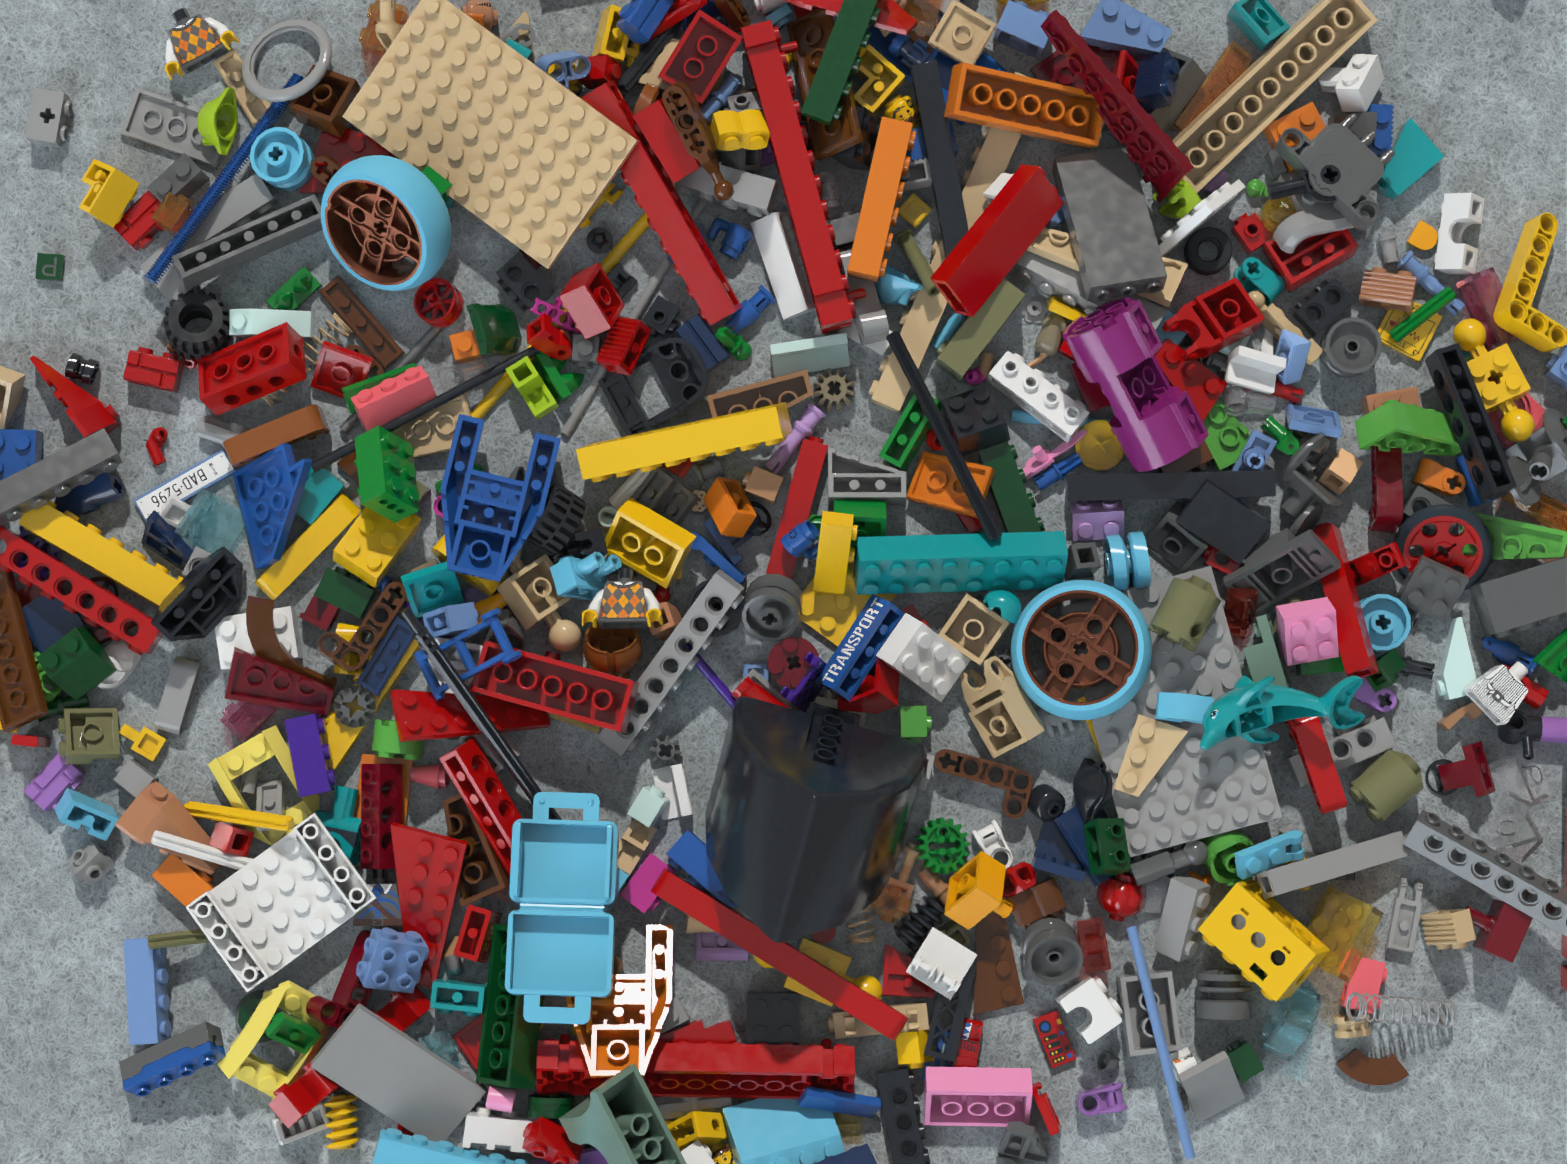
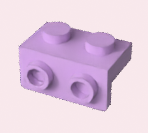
M1121 500L1077 501L1070 503L1072 541L1105 540V536L1119 534L1122 539L1124 538V509Z

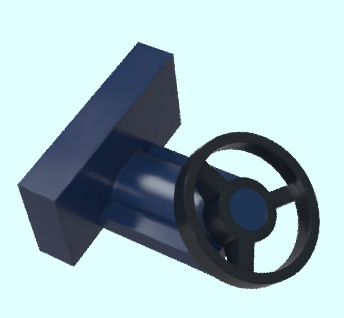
M750 501L752 507H757L765 513L767 523L761 521V517L756 513L757 516L743 538L721 535L712 518L703 524L734 566L743 561V558L736 549L753 536L765 534L771 527V516L768 510L758 502ZM757 527L765 528V530L759 531Z

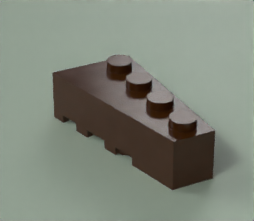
M460 793L443 800L448 834L452 838L468 842L459 882L460 907L510 887L508 873Z

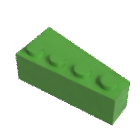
M1388 400L1382 406L1355 421L1359 449L1368 450L1370 446H1378L1379 451L1401 448L1402 453L1423 450L1425 455L1450 457L1461 452L1447 415L1437 412L1435 409H1425L1417 407L1415 404L1408 405L1400 403L1398 400Z

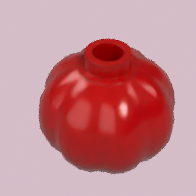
M1124 872L1111 876L1101 883L1097 889L1099 905L1109 913V918L1115 921L1123 922L1125 917L1136 915L1143 909L1146 903L1147 896L1143 885L1137 886L1133 874Z

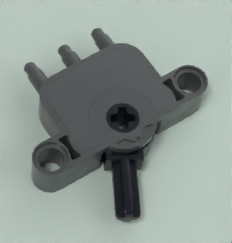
M1354 113L1346 117L1340 124H1329L1312 141L1297 128H1288L1277 141L1276 151L1299 176L1296 179L1269 185L1267 187L1268 196L1271 200L1303 193L1304 198L1310 197L1316 202L1324 204L1333 203V207L1354 227L1366 230L1372 226L1380 214L1378 204L1368 193L1382 177L1384 167L1391 161L1395 152L1389 149L1380 157L1376 156L1368 148L1376 138V133L1370 131L1361 140L1349 130L1358 118ZM1285 140L1293 141L1295 147L1288 146ZM1360 211H1366L1370 215V219L1362 217Z

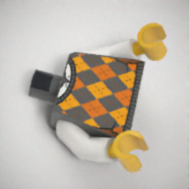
M181 8L172 14L177 26L168 31L170 38L166 41V66L164 70L170 80H173L172 75L175 73H179L182 77L184 76L183 71L188 74L231 50L229 47L231 42L237 41V43H240V40L226 25L211 17L204 19L200 14L191 18L186 8Z
M630 568L618 569L617 581L606 582L605 587L598 591L589 604L588 609L582 612V626L586 622H593V628L597 627V619L601 629H650L651 623L654 621H659L660 625H663L658 600L650 589L644 588L642 581H633V569Z

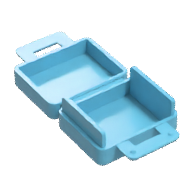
M538 792L533 800V819H518L512 827L509 895L514 902L520 904V910H513L508 916L505 989L512 995H524L523 1017L530 1023L585 1024L590 1019L591 997L606 998L613 990L615 919L610 913L604 912V906L613 905L617 897L619 829L614 822L599 821L600 800L594 793ZM549 808L583 809V820L549 819ZM540 996L575 997V1007H540Z

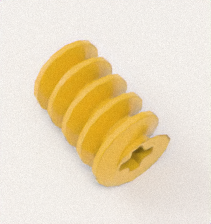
M352 1093L329 1095L328 1097H331V1100L324 1103V1106L332 1108V1111L324 1115L325 1117L332 1118V1121L325 1124V1127L333 1129V1132L326 1134L325 1138L332 1139L333 1143L326 1145V1148H354L356 1146L352 1144L357 1143L359 1137L351 1134L357 1132L359 1127L351 1123L358 1121V1116L350 1113L356 1111L358 1106L350 1102L357 1100V1096Z

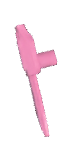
M1087 431L1077 432L1068 443L1066 441L1062 442L1051 452L1043 449L1040 445L1035 446L1032 450L1034 456L1027 460L1023 468L1026 479L1028 480L1055 462V457L1076 444Z

